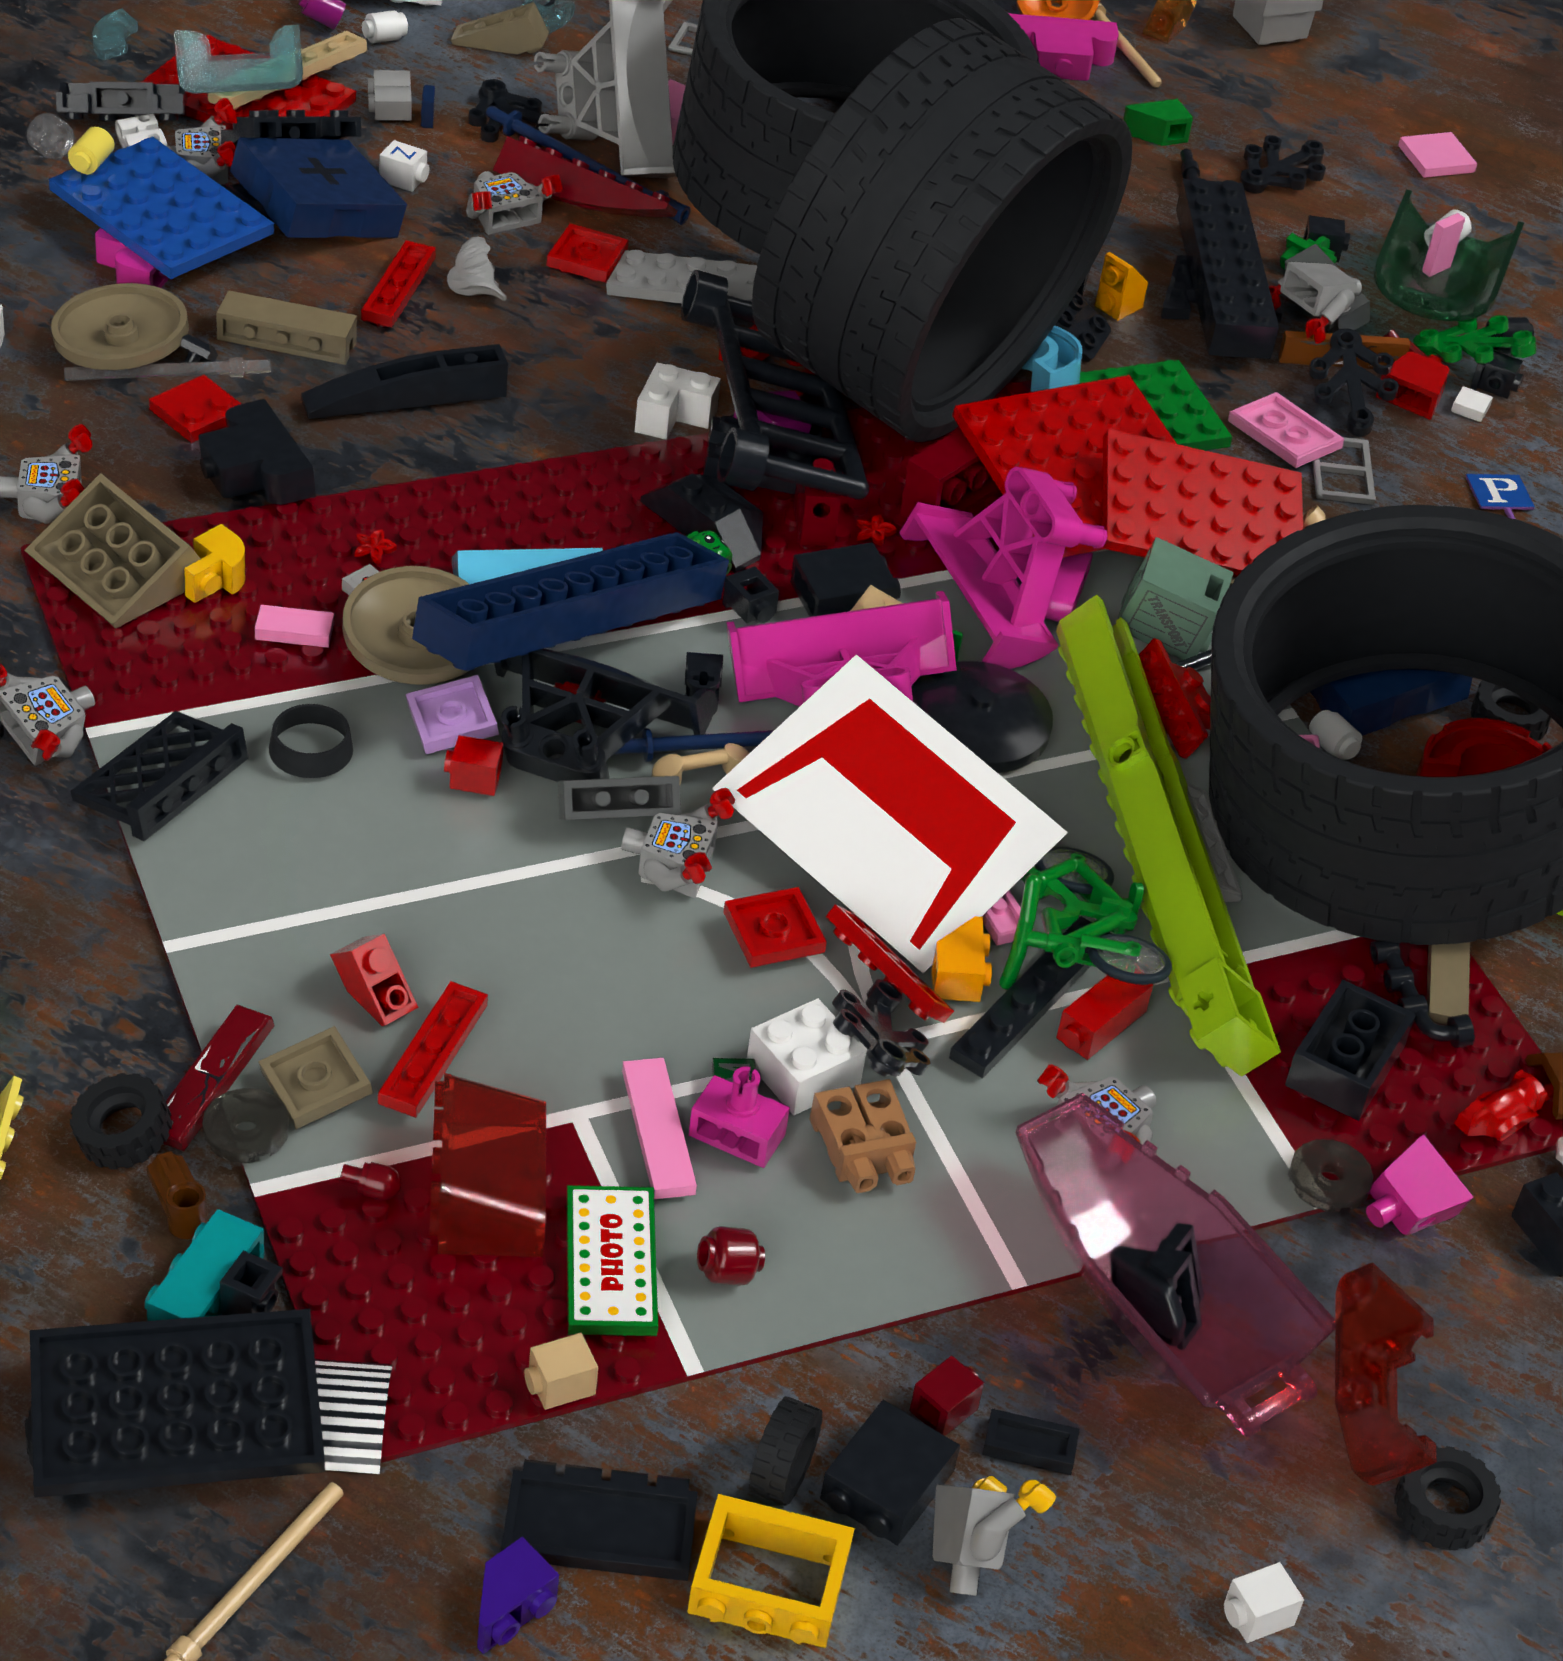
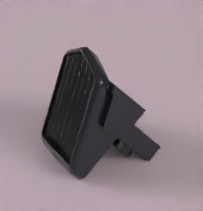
M1177 1223L1168 1236L1162 1239L1156 1252L1121 1245L1115 1246L1110 1252L1111 1284L1119 1311L1172 1347L1177 1346L1179 1350H1184L1202 1326L1199 1303L1204 1298L1194 1225Z

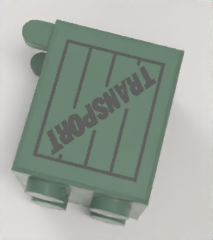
M1156 537L1128 586L1121 602L1122 607L1118 619L1122 617L1128 623L1132 637L1147 644L1153 638H1156L1162 642L1167 653L1182 660L1198 655L1199 652H1206L1212 641L1211 631L1213 630L1217 611L1220 608V603L1230 587L1233 572Z

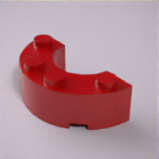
M1488 718L1456 720L1445 724L1442 731L1436 735L1432 733L1428 738L1415 776L1458 777L1493 772L1528 761L1553 747L1547 742L1543 743L1542 746L1529 737L1531 731L1505 721Z

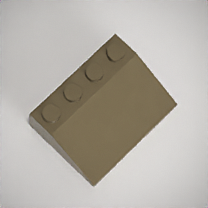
M101 473L24 550L114 628H118L183 594L185 591L184 568L201 559L189 544Z

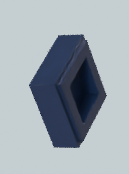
M425 85L422 93L421 125L422 128H433L435 86Z

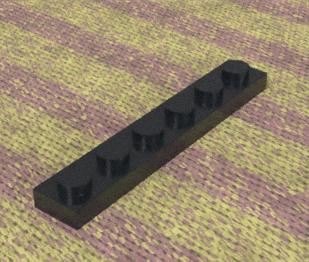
M1080 916L1063 935H1067L1092 922ZM1089 947L1085 948L1084 953H1088ZM1097 949V952L1101 956L1105 950ZM1045 952L951 1047L949 1059L983 1079L1091 966L1075 963L1071 967L1062 968L1055 962L1053 953Z

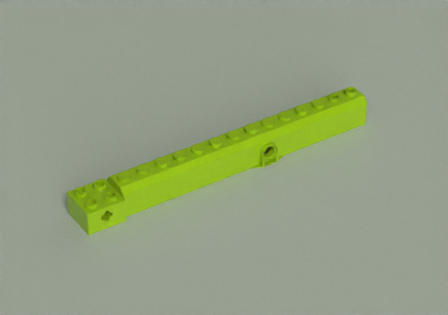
M1096 594L1059 620L1056 633L1061 646L1058 647V651L1068 667V670L1065 672L1066 676L1076 691L1073 698L1084 716L1081 723L1090 735L1092 741L1089 745L1090 750L1100 765V769L1097 772L1109 793L1106 795V800L1117 818L1114 825L1126 845L1123 848V853L1133 867L1134 874L1132 875L1133 882L1142 883L1144 886L1141 908L1151 922L1150 936L1156 946L1167 954L1172 964V970L1168 976L1171 984L1168 987V992L1175 1004L1182 1008L1190 1019L1192 1028L1189 1029V1033L1196 1046L1201 1050L1206 1048L1214 1055L1222 1067L1228 1066L1242 1077L1278 1055L1281 1051L1262 996L1255 989L1187 795L1188 785L1180 762L1169 744L1128 623L1120 617L1116 620V624L1112 626L1104 602Z

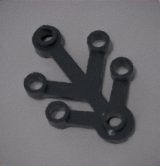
M488 79L482 83L478 91V96L481 100L475 108L469 110V124L476 127L481 126L480 138L489 143L498 140L499 128L502 125L492 119L486 124V109L490 106H495L507 114L513 110L520 111L522 120L536 123V127L533 128L539 130V126L548 127V124H538L539 118L542 115L541 100L508 93L505 83L497 79ZM509 104H514V105L522 106V107H524V109L518 108V107H515V106H511V105H509Z
M1266 136L1262 148L1255 144L1247 145L1243 158L1247 161V169L1242 171L1240 175V181L1243 183L1244 190L1249 193L1258 194L1262 193L1268 185L1302 190L1305 188L1307 178L1313 181L1323 180L1326 167L1321 164L1324 155L1322 143L1316 140H1308L1302 145L1301 151L1282 160H1279L1282 140L1277 136ZM1264 150L1266 152L1267 167L1261 169L1259 161ZM1303 163V164H1305V165H1308V168H1301V167H1294V166H1297V165ZM1276 175L1289 176V178H1286V177H1278V176H1276Z
M1346 328L1339 329L1331 336V349L1322 358L1317 357L1311 361L1309 374L1317 380L1326 378L1329 368L1340 358L1343 361V367L1327 383H1321L1316 386L1314 400L1319 405H1329L1333 401L1334 395L1347 382L1352 411L1348 415L1346 427L1352 435L1362 437L1372 431L1374 416L1365 407L1361 383L1377 392L1379 397L1386 401H1391L1397 397L1399 385L1394 379L1386 378L1382 380L1359 366L1356 357L1373 366L1374 371L1380 375H1387L1392 371L1394 359L1388 353L1376 354L1363 346L1362 338L1358 332ZM1380 362H1384V363H1387L1388 365H1381V364H1379V363H1380ZM1315 367H1322L1323 370H1317ZM1384 388H1390L1393 391H1386ZM1319 393H1327L1328 396H1322Z
M881 979L876 980L866 993L868 999L865 1001L866 1006L874 1013L873 1018L853 993L844 989L840 990L832 1001L835 1009L839 1011V1014L833 1020V1025L842 1034L849 1035V1037L855 1035L867 1048L866 1054L870 1059V1067L884 1077L889 1075L900 1076L905 1068L911 1073L921 1076L931 1064L930 1059L923 1053V1050L929 1044L928 1039L920 1031L910 1028L908 1031H892L891 1013L901 1002V993L890 983ZM900 1047H904L909 1052H904Z

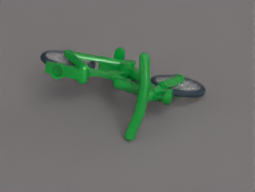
M1053 847L1034 865L1035 868L1032 867L1021 878L1025 886L1020 916L1010 954L999 979V985L1002 989L1008 990L1016 982L1028 946L1053 953L1055 962L1062 968L1071 967L1075 963L1097 967L1103 973L1127 983L1155 984L1164 981L1170 975L1172 964L1163 950L1144 939L1124 935L1126 931H1133L1136 926L1137 915L1144 894L1142 883L1133 882L1128 898H1121L1111 888L1114 882V873L1105 861L1086 851L1069 847ZM1072 892L1078 893L1085 901H1080ZM1050 895L1059 899L1065 909L1060 911L1051 907L1044 908L1041 912V918L1045 933L1033 931L1038 901ZM1080 915L1096 919V921L1067 935L1062 934L1061 930L1068 928L1076 922ZM1110 931L1113 932V933H1115V934L1104 935V934H1106V933H1108V932H1110ZM1086 947H1089L1088 953H1084Z

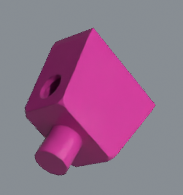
M1422 1135L1369 1188L1370 1194L1376 1201L1367 1206L1366 1213L1371 1223L1376 1227L1381 1228L1392 1221L1402 1234L1410 1235L1457 1216L1474 1197L1426 1136Z

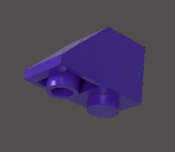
M523 1537L485 1562L477 1648L482 1654H485L497 1644L502 1646L511 1641L518 1633L520 1627L534 1617L537 1619L544 1617L557 1602L559 1573Z

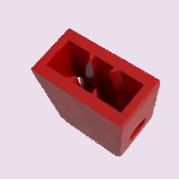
M1407 352L1393 363L1392 371L1389 374L1381 375L1382 380L1391 378L1397 381L1399 385L1397 397L1386 402L1431 420L1443 394L1450 368L1444 365L1437 355L1432 354L1425 357L1415 352ZM1384 388L1386 391H1393L1390 388Z

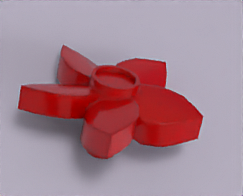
M881 514L872 517L871 522L857 520L856 523L859 528L863 529L858 533L857 541L871 537L875 544L882 546L885 537H890L897 533V528L891 523L884 522Z
M382 529L374 531L370 537L364 534H356L357 541L361 546L355 550L354 557L365 556L370 553L372 561L380 564L383 554H390L397 550V545L385 538Z

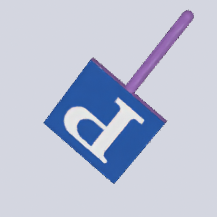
M1466 474L1465 476L1480 509H1504L1507 518L1515 519L1512 510L1535 509L1520 475Z

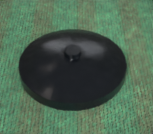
M959 661L956 662L957 671L923 675L913 684V702L997 773L1013 771L1030 764L1043 753L1048 745L1053 726V714L1049 702L1037 686L1015 671L992 663Z

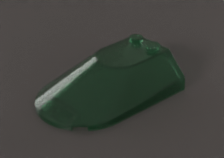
M1406 189L1374 269V279L1378 289L1389 301L1399 308L1428 319L1464 321L1485 314L1493 307L1521 236L1524 223L1518 221L1513 232L1490 242L1466 236L1457 245L1451 267L1429 277L1422 272V268L1429 248L1425 242L1424 233L1431 226L1426 224L1412 204V191Z

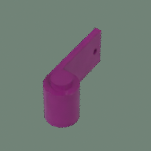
M299 0L298 3L302 7V14L332 30L339 23L346 7V3L341 0Z

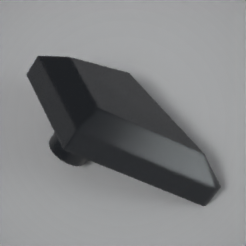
M190 334L182 337L180 346L190 350L184 361L186 364L197 368L202 357L213 362L216 361L218 354L214 346Z

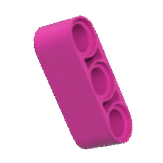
M1092 552L1062 558L1045 619L1059 622V620L1076 609L1090 570L1093 557Z

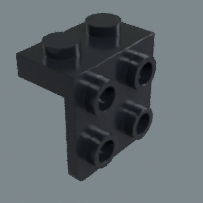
M1076 292L1066 310L1055 324V326L1068 331L1079 340L1082 345V359L1086 362H1090L1096 356L1111 332V327L1106 319L1098 314L1078 292Z

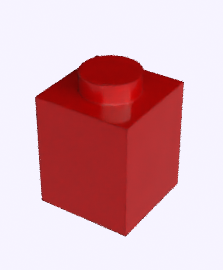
M458 735L454 750H447L444 762V772L450 773L449 788L495 796L502 773L504 743Z

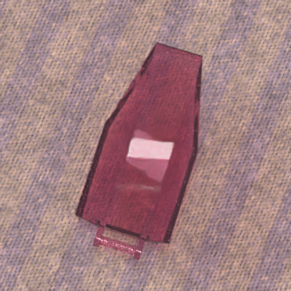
M1084 1093L1018 1125L1015 1133L1031 1177L1048 1216L1068 1254L1118 1328L1161 1373L1191 1393L1204 1407L1217 1408L1224 1412L1232 1421L1233 1426L1245 1437H1250L1259 1432L1260 1424L1297 1402L1307 1403L1317 1396L1318 1390L1315 1382L1299 1364L1336 1329L1337 1322L1223 1195L1216 1190H1213L1210 1194L1189 1179L1191 1175L1189 1170L1182 1165L1175 1169L1156 1155L1158 1148L1148 1140L1143 1145L1123 1131L1125 1123ZM1177 1223L1194 1225L1204 1298L1199 1303L1202 1326L1184 1350H1179L1177 1346L1172 1347L1156 1334L1111 1282L1110 1252L1115 1246L1121 1245L1156 1252L1162 1239L1168 1236ZM1280 1378L1288 1386L1253 1408H1250L1244 1401Z

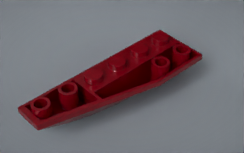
M507 136L492 170L498 175L509 172L516 173L527 183L535 186L542 184V178L559 174L563 191L552 193V196L549 198L583 209L640 217H675L677 210L669 204L671 199L657 192H653L652 196L642 193L643 187L626 180L625 185L615 181L617 177L607 171L599 169L598 174L588 170L590 165L575 158L570 161L564 158L562 153L546 147L544 150L536 146L537 143L523 136H519L518 140Z

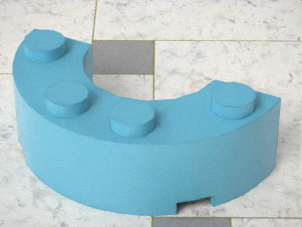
M1054 326L1038 349L1021 368L1032 371L1031 392L1080 384L1082 345L1074 335L1060 327Z

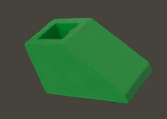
M1178 99L1126 105L1123 120L1128 125L1132 137L1165 146L1188 143L1193 116Z

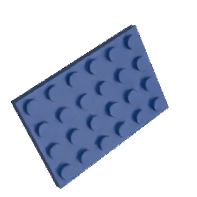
M154 137L143 139L124 149L116 150L92 174H82L72 169L49 179L50 191L170 279L274 234V222Z

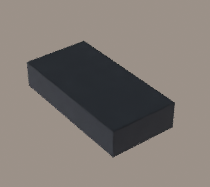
M991 1409L982 1455L1071 1475L1080 1428Z

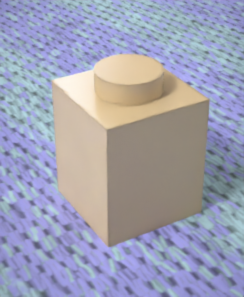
M582 1333L531 1347L529 1367L524 1369V1376L529 1392L532 1395L538 1394L544 1409L547 1410L596 1395L598 1365Z

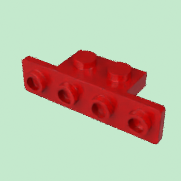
M1153 638L1138 655L1160 718L1178 755L1187 759L1208 737L1206 729L1210 730L1211 696L1202 684L1204 679L1200 673L1191 667L1184 668L1172 663L1162 642Z

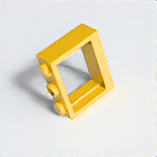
M718 1494L692 1582L687 1613L709 1618L710 1622H724L744 1627L755 1634L767 1633L791 1639L799 1645L803 1642L826 1648L855 1528ZM726 1539L829 1565L830 1570L820 1607L710 1579L721 1540Z

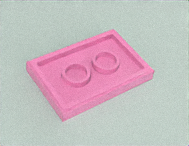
M1277 392L1229 412L1228 421L1294 468H1298L1343 447L1344 438Z

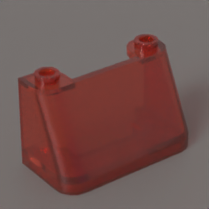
M1373 1262L1343 1275L1338 1283L1335 1295V1405L1351 1469L1362 1481L1372 1486L1437 1463L1436 1443L1427 1435L1417 1436V1433L1409 1425H1402L1398 1421L1397 1368L1416 1361V1354L1412 1351V1348L1421 1336H1424L1426 1339L1434 1336V1321L1425 1310Z

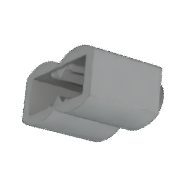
M373 70L374 78H368V111L375 112V120H412L410 70Z

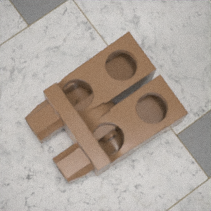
M890 1079L855 1085L853 1093L850 1086L814 1093L809 1120L814 1131H820L827 1146L829 1158L833 1166L836 1167L835 1173L839 1182L849 1181L856 1193L871 1191L877 1186L878 1174L888 1173L892 1183L896 1185L907 1184L913 1181L916 1170L913 1159L916 1140L913 1133H910L907 1120ZM872 1094H880V1099L876 1102L869 1103L867 1097ZM831 1102H841L840 1109L829 1110L827 1108V1105Z

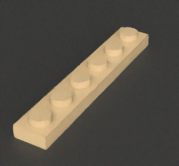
M344 31L208 89V102L215 105L220 99L227 98L233 105V109L237 110L241 105L260 100L264 95L283 90L292 83L306 80L315 73L329 70L338 63L354 59L355 56L367 51V41L349 31Z

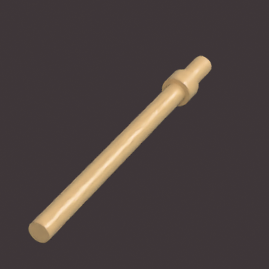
M330 1482L187 1636H180L167 1649V1658L164 1661H197L202 1656L201 1649L340 1500L344 1495L343 1490L336 1483Z

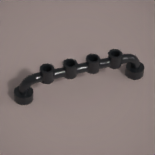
M1379 940L1371 942L1370 955L1375 965L1386 963L1389 968L1383 973L1387 992L1400 991L1403 998L1398 999L1397 1005L1416 1014L1414 1022L1420 1031L1434 1040L1451 1041L1455 1048L1473 1045L1475 1039L1474 1028L1467 1014L1449 1017L1447 1025H1439L1432 1021L1428 1014L1427 1000L1424 995H1419L1414 985L1413 972L1409 966L1404 965L1400 957L1399 943Z

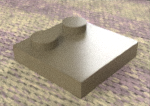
M335 1026L258 1061L261 1073L295 1129L301 1128L373 1093L369 1079Z

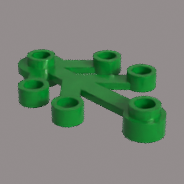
M1464 315L1458 318L1457 326L1440 332L1435 329H1425L1413 339V344L1427 356L1438 354L1447 363L1460 361L1462 359V350L1472 356L1476 363L1481 364L1493 361V347H1510L1511 355L1517 358L1530 357L1537 351L1536 338L1532 336V332L1527 330L1517 331L1513 334V337H1489L1508 331V317L1503 315L1491 317L1489 319V326L1481 329L1477 327L1476 316Z

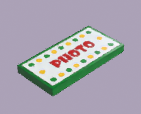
M567 1185L568 1334L657 1336L658 1301L654 1187Z

